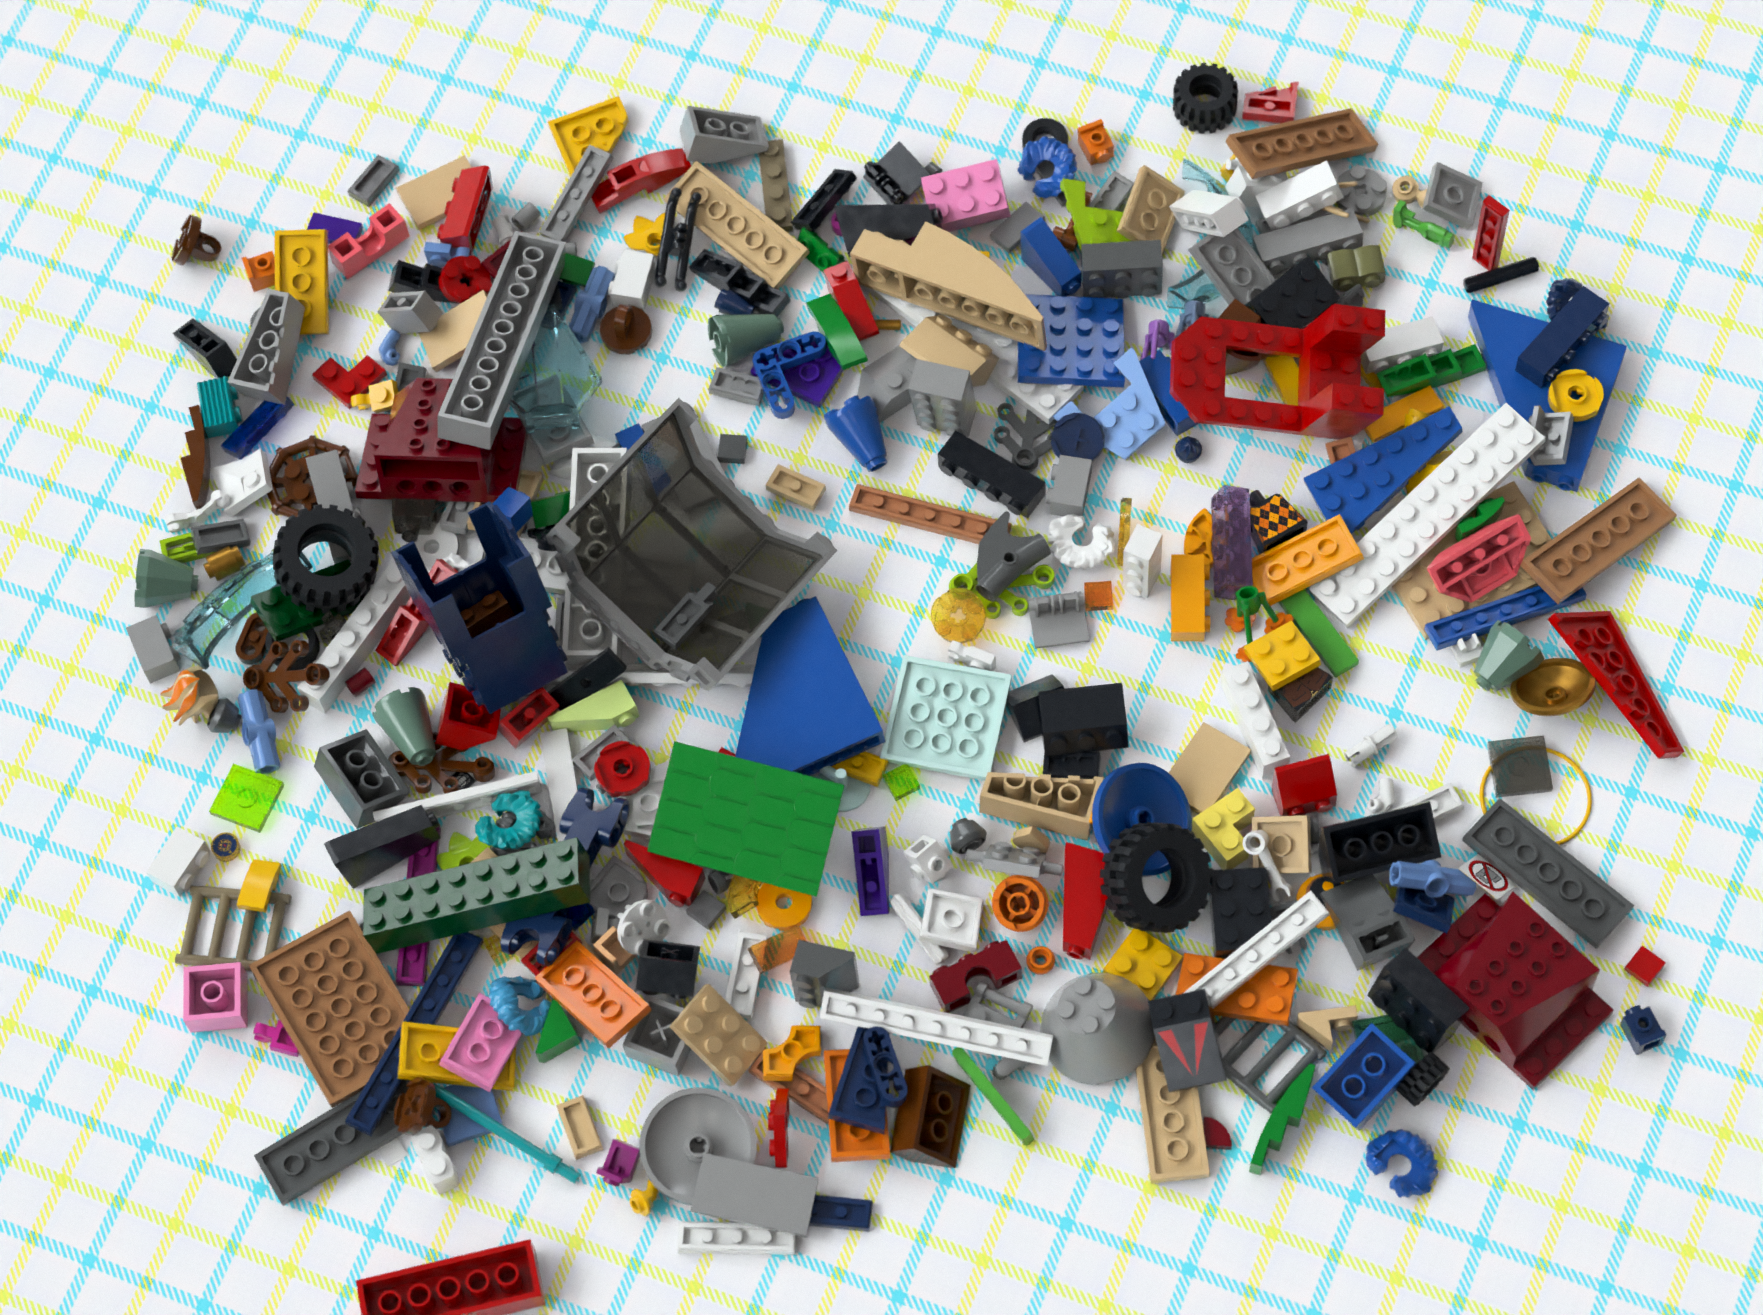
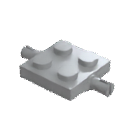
M996 842L995 845L991 844L987 851L984 850V852L967 849L966 861L980 862L983 864L982 869L1039 878L1044 873L1062 875L1063 864L1046 862V853L1040 852V849L1035 847L1017 849L1012 848V845L1009 843Z

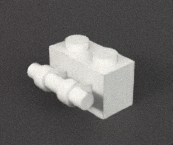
M1237 158L1226 161V168L1234 170L1233 175L1225 186L1228 195L1241 199L1246 207H1260L1255 195L1288 180L1285 172L1252 179Z

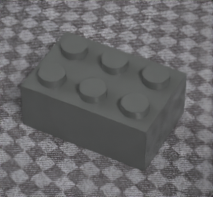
M1161 240L1081 244L1083 297L1127 298L1129 296L1143 295L1151 297L1162 294L1163 261Z

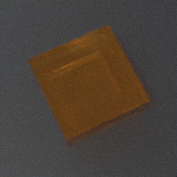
M1111 581L1084 583L1086 611L1113 610Z

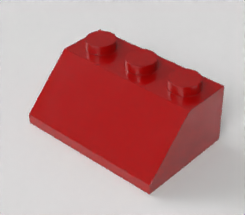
M483 165L461 169L459 178L455 177L452 185L454 195L452 201L448 200L445 207L444 215L447 216L445 224H440L437 239H440V243L451 244L452 248L467 247L470 248L469 255L473 254L493 189L489 166Z

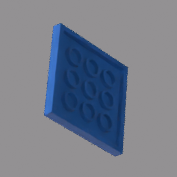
M1025 294L1044 318L1047 348L1043 351L1029 344L1017 341V383L1073 384L1078 386L1124 388L1125 376L1114 365V362L1124 354L1123 299Z

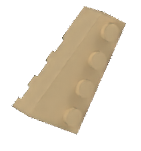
M988 772L980 794L979 813L1088 841L1093 826L1089 822L1093 802L1104 777L1094 776V779H1080V776L1068 775V778H1051V775L1040 774V777H1025V774Z

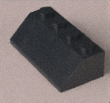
M1430 801L1321 827L1318 856L1323 880L1336 884L1388 871L1393 862L1420 863L1441 858Z

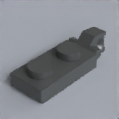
M707 582L698 593L695 591L692 593L688 592L656 627L654 631L655 637L677 650L714 607L712 602L718 596L717 588Z

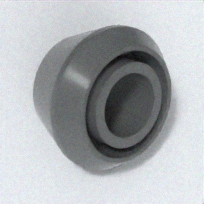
M226 697L218 699L216 707L207 723L210 732L229 733L231 729L236 730L242 718V715L238 714L239 708Z
M962 818L952 825L953 829L950 831L951 848L956 853L966 854L967 849L975 850L986 841V830L974 820Z

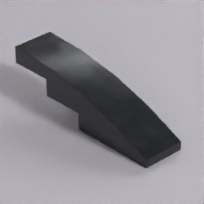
M703 249L689 266L690 271L719 290L725 289L728 291L731 289L754 306L755 310L763 314H774L777 317L791 301L787 293L768 286L764 278L745 271L742 264L709 250Z

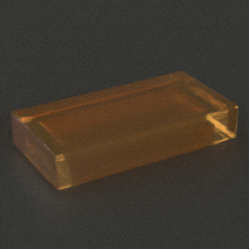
M798 925L750 946L748 951L759 973L763 974L792 961L798 940L806 941Z

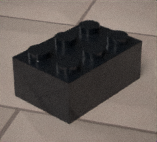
M1308 255L1247 302L1245 306L1261 317V324L1302 329L1341 297Z
M1266 867L1213 870L1214 877H1210V885H1213L1212 893L1209 894L1214 957L1226 959L1271 923Z
M1407 948L1383 967L1367 994L1376 1007L1382 1009L1397 1027L1403 1029L1415 1041L1416 1045L1427 1053H1434L1454 1035L1470 1010L1469 1006Z

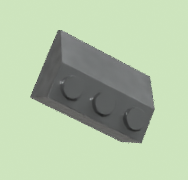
M367 729L319 747L314 768L356 829L375 822L374 811L394 807L410 793L404 781Z
M798 940L790 968V977L795 1001L799 1002V1005L814 1009L816 1006L821 1007L826 988L845 992H852L858 988L860 982L855 952Z

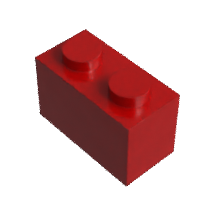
M543 687L536 689L500 720L498 731L516 749L548 722V717L557 713L560 705Z

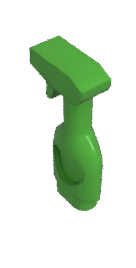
M1399 200L1393 209V223L1396 228H1402L1405 225L1419 232L1427 240L1442 247L1451 248L1454 242L1453 233L1434 223L1415 219L1416 213L1407 208L1406 202Z

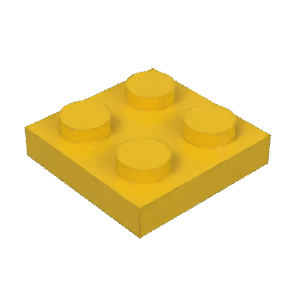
M1292 620L1244 646L1245 654L1272 691L1321 666L1320 658Z
M1133 929L1103 968V973L1118 975L1131 981L1145 994L1148 1001L1155 999L1183 961V956L1147 932Z

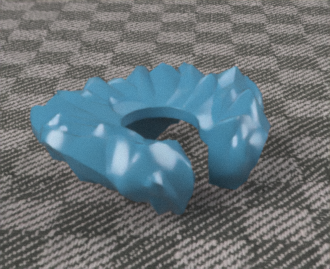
M504 976L492 981V984H490L492 988L489 991L488 997L491 999L490 1006L498 1013V1019L503 1020L506 1025H509V1030L511 1031L519 1030L525 1036L538 1034L544 1027L551 1002L543 999L539 1006L526 1011L518 1008L517 995L536 1000L544 995L545 990L535 980H529L521 976L514 978Z

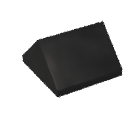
M1053 674L1009 691L1006 706L1023 742L1042 736L1038 691L1064 689L1063 684Z

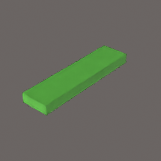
M1305 589L1278 602L1287 614L1293 616V623L1335 678L1358 665V658Z
M956 1047L952 1050L955 1061L1024 1146H1028L1035 1139L1030 1130L964 1049Z

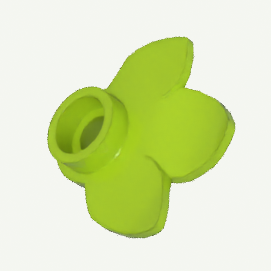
M453 832L449 841V852L438 854L437 863L442 870L469 864L487 847L490 848V846L480 842L478 835L471 841L466 836Z

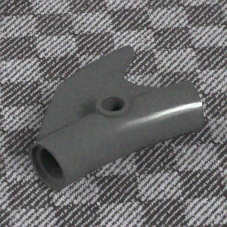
M1008 511L1004 512L995 521L979 542L977 558L978 584L976 585V590L981 596L992 602L996 601L1002 592L1025 571L1051 555L1050 548L1041 534L1038 533L1030 537H1015L1009 534L1007 529L1010 513Z

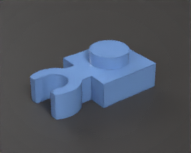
M426 242L424 253L428 264L444 267L454 257L470 256V248H452L451 244Z

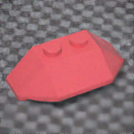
M1520 514L1484 526L1442 551L1431 562L1427 570L1439 593L1472 603L1517 575L1531 537Z

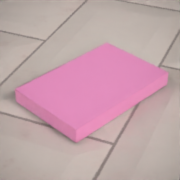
M479 993L439 1065L490 1092L523 1033L519 1030H509V1025H506L503 1020H499L498 1013L490 1006L491 999Z

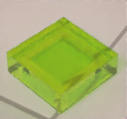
M903 764L882 775L895 801L920 789V784L907 764Z

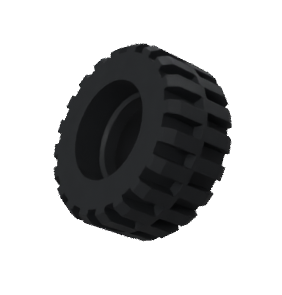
M322 504L313 505V510L308 511L307 508L299 510L297 518L291 515L286 520L285 526H281L277 533V540L274 543L273 570H275L274 578L276 583L281 584V592L285 597L292 596V603L300 606L302 603L306 605V610L314 612V609L317 608L322 609V613L330 614V609L336 608L337 612L346 610L347 604H350L352 607L360 602V596H366L376 578L379 547L378 542L374 540L375 534L372 528H365L366 521L361 516L353 517V511L347 508L344 511L337 510L338 505L330 504L329 508H322ZM331 542L346 550L352 559V563L341 574L320 576L312 573L302 564L300 553L313 543Z
M1138 823L1132 825L1131 829L1126 828L1120 832V839H1113L1109 844L1111 851L1104 854L1102 862H1105L1104 869H1100V878L1104 880V885L1100 886L1102 895H1107L1108 899L1105 900L1108 909L1116 910L1114 917L1121 922H1125L1126 926L1130 928L1158 933H1170L1176 929L1182 930L1189 925L1188 921L1194 922L1200 916L1199 910L1206 908L1209 902L1206 899L1207 894H1211L1213 885H1210V877H1214L1213 868H1209L1208 862H1211V858L1208 852H1203L1202 849L1205 848L1203 842L1199 838H1194V833L1189 829H1184L1180 825L1170 823ZM1160 851L1169 863L1171 882L1165 896L1159 902L1153 904L1145 894L1142 874L1148 859L1155 852Z

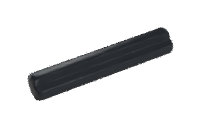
M1536 257L1520 260L1467 277L1463 281V286L1467 293H1472L1537 272L1539 270V263Z

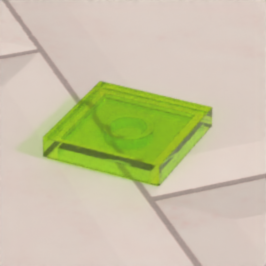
M233 763L209 812L215 817L261 833L285 785L283 781L256 773L253 770Z

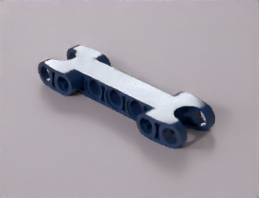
M582 787L567 805L561 817L559 829L562 834L566 835L564 840L578 837L589 855V865L591 868L602 846L614 848L617 845L629 817L630 804L626 799L617 798L605 810L592 811L594 791ZM570 907L507 922L501 937V951L514 955L525 943L539 941L537 963L544 966L552 965L564 949L572 931V920L566 917Z

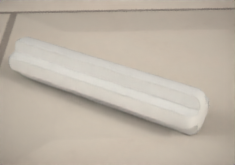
M902 893L894 895L890 899V905L936 965L945 962L949 954L943 946L919 941L922 918L905 895Z

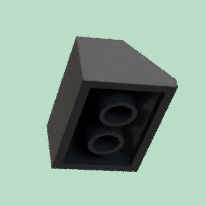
M1122 683L1038 691L1045 756L1129 748Z

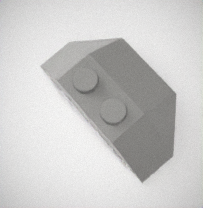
M900 346L861 370L858 396L860 399L866 396L873 398L880 423L912 403L908 388L917 359Z

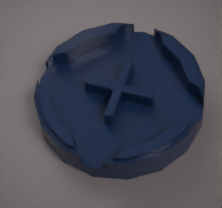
M1071 413L1063 416L1053 428L1051 445L1058 458L1060 455L1090 459L1093 462L1100 456L1104 448L1105 435L1102 426L1095 418L1085 413Z

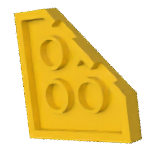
M617 96L548 121L549 129L570 177L589 144L611 154L629 119L620 97Z

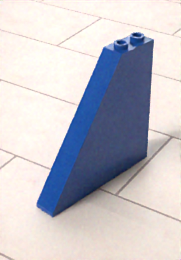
M1472 299L1468 319L1486 364V369L1500 408L1507 403L1528 423L1529 417L1533 415L1534 406H1541L1545 413H1555L1548 402V391L1551 383L1548 381L1540 388L1515 371L1520 354L1549 322ZM1592 335V338L1584 347L1581 345L1578 347L1573 360L1568 365L1564 363L1559 368V374L1570 369H1580L1586 371V375L1591 376L1593 379L1596 377L1603 387V401L1595 417L1585 421L1573 422L1566 464L1534 465L1531 459L1528 458L1521 464L1526 477L1531 478L1535 482H1546L1555 485L1564 491L1578 492L1624 359L1626 345ZM1572 391L1570 397L1579 400L1583 396L1578 395L1576 391Z
M816 596L811 599H802L795 606L783 610L763 632L735 755L738 758L811 776L820 772L826 766H833L885 743L883 730Z

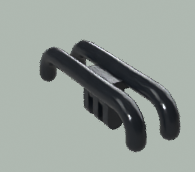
M675 187L669 195L655 271V284L657 287L666 285L665 274L668 256H678L675 289L678 292H682L687 288L685 279L696 213L702 195L699 192L692 194L686 211L685 223H678L673 228L678 200L682 194L681 189Z

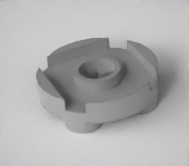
M1356 165L1351 170L1341 174L1337 179V183L1356 181L1357 186L1340 188L1344 198L1336 201L1338 208L1343 210L1353 208L1355 214H1368L1370 216L1377 213L1383 207L1386 200L1387 183L1378 173L1361 165ZM1356 189L1365 190L1366 195H1355Z

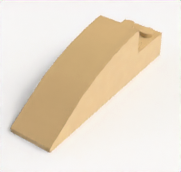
M925 221L913 244L909 245L905 241L885 237L880 232H871L864 229L850 252L854 274L858 283L862 286L1015 341L1029 344L1040 350L1045 351L1047 348L1044 318L1012 278L990 258L948 231Z

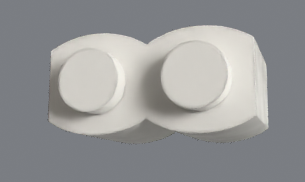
M430 1125L412 1135L413 1148L422 1163L424 1174L433 1190L440 1195L458 1187L459 1178L457 1171L448 1156L446 1146L438 1131Z

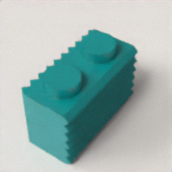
M227 376L197 383L203 424L208 438L240 432L239 422H243L240 407H236L234 401L239 400L238 391L227 383Z

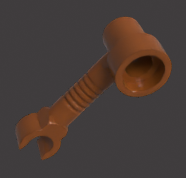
M1085 191L1086 207L1090 205L1093 193ZM1071 218L1066 229L1055 226L1053 233L1065 249L1074 252L1078 242L1073 229L1074 222Z

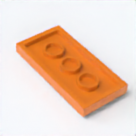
M579 941L573 943L557 957L552 965L547 966L535 977L538 985L608 1049L652 1011L647 1002Z
M1184 953L1176 995L1183 994L1224 961L1225 958ZM1274 965L1265 966L1213 1008L1214 1015L1289 1026L1299 975L1298 969Z
M850 1049L824 1050L828 1113ZM887 1109L885 1113L884 1135L828 1119L831 1162L890 1159Z

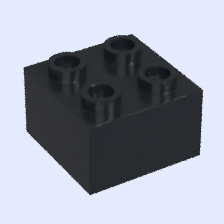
M643 939L639 957L636 990H642V993L646 995L666 993L677 999H685L688 996L693 997L700 946Z

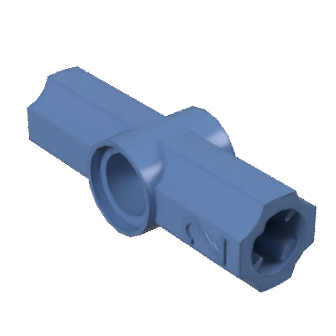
M593 267L584 290H580L577 294L574 305L575 312L566 331L567 336L573 339L574 342L582 344L583 342H588L597 320L601 319L605 313L609 284L615 279L614 273L607 267Z
M257 689L247 690L239 694L237 698L243 719V741L250 748L255 772L261 775L270 774L280 768L275 746V724L273 719L268 718L262 691Z
M1427 860L1421 864L1398 861L1393 862L1389 869V881L1392 886L1424 890L1432 898H1438L1446 893L1461 896L1473 895L1477 888L1476 883L1462 871L1441 867L1440 863L1436 860Z

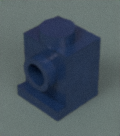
M1637 1005L1625 1011L1626 1016L1622 1018L1620 1026L1635 1055L1663 1044L1666 1033L1661 1029L1650 1006L1642 1009L1640 1005ZM1644 1021L1647 1028L1640 1027L1638 1023Z

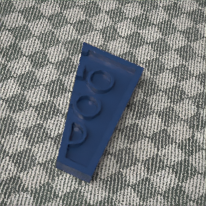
M858 1026L828 1113V1119L884 1135L886 1105L881 1100L863 1048L864 1033L869 1028ZM873 1037L872 1042L876 1044L877 1054L881 1053V1041H878L877 1037ZM888 1061L878 1063L877 1069L882 1073H888Z

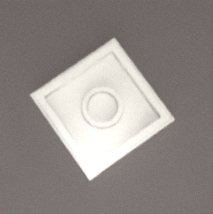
M928 888L919 941L975 953L984 899Z

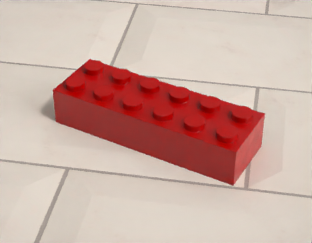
M531 1239L355 1280L361 1315H507L546 1305L536 1250Z

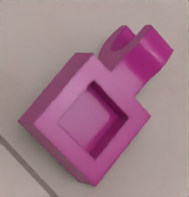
M278 1020L276 1028L256 1022L253 1034H255L254 1040L271 1042L270 1050L298 1057L299 1052L280 1020Z

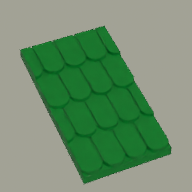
M674 741L647 851L817 897L844 784Z

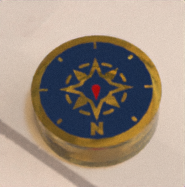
M225 832L218 834L212 840L211 850L216 859L222 862H229L239 855L241 846L235 835Z

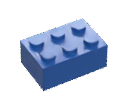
M1371 1023L1312 1088L1360 1131L1394 1094L1400 1082L1404 1080V1077L1417 1064Z

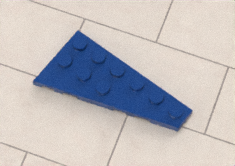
M1450 406L1304 477V483L1325 521L1340 514L1352 534L1356 529L1359 530L1375 511L1383 508L1408 484V480L1417 472L1420 473L1426 467L1428 461L1436 454H1440L1463 432L1462 426Z

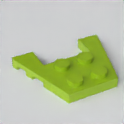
M1065 178L1061 180L1060 188L1062 192L1064 191L1067 200L1065 204L1074 222L1073 229L1080 251L1081 244L1131 241L1117 232L1123 212L1086 207L1085 181Z

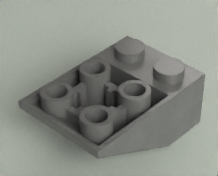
M1373 874L1353 879L1320 893L1357 971L1399 954L1405 948L1409 949L1415 941L1404 916L1393 911L1394 902Z

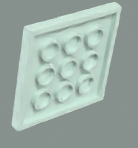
M903 655L880 759L888 760L889 763L985 781L987 773L992 772L1012 675Z

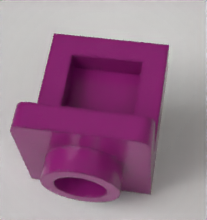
M613 1139L603 1167H598L596 1173L604 1176L603 1181L613 1186L630 1183L640 1158L639 1148L619 1139Z

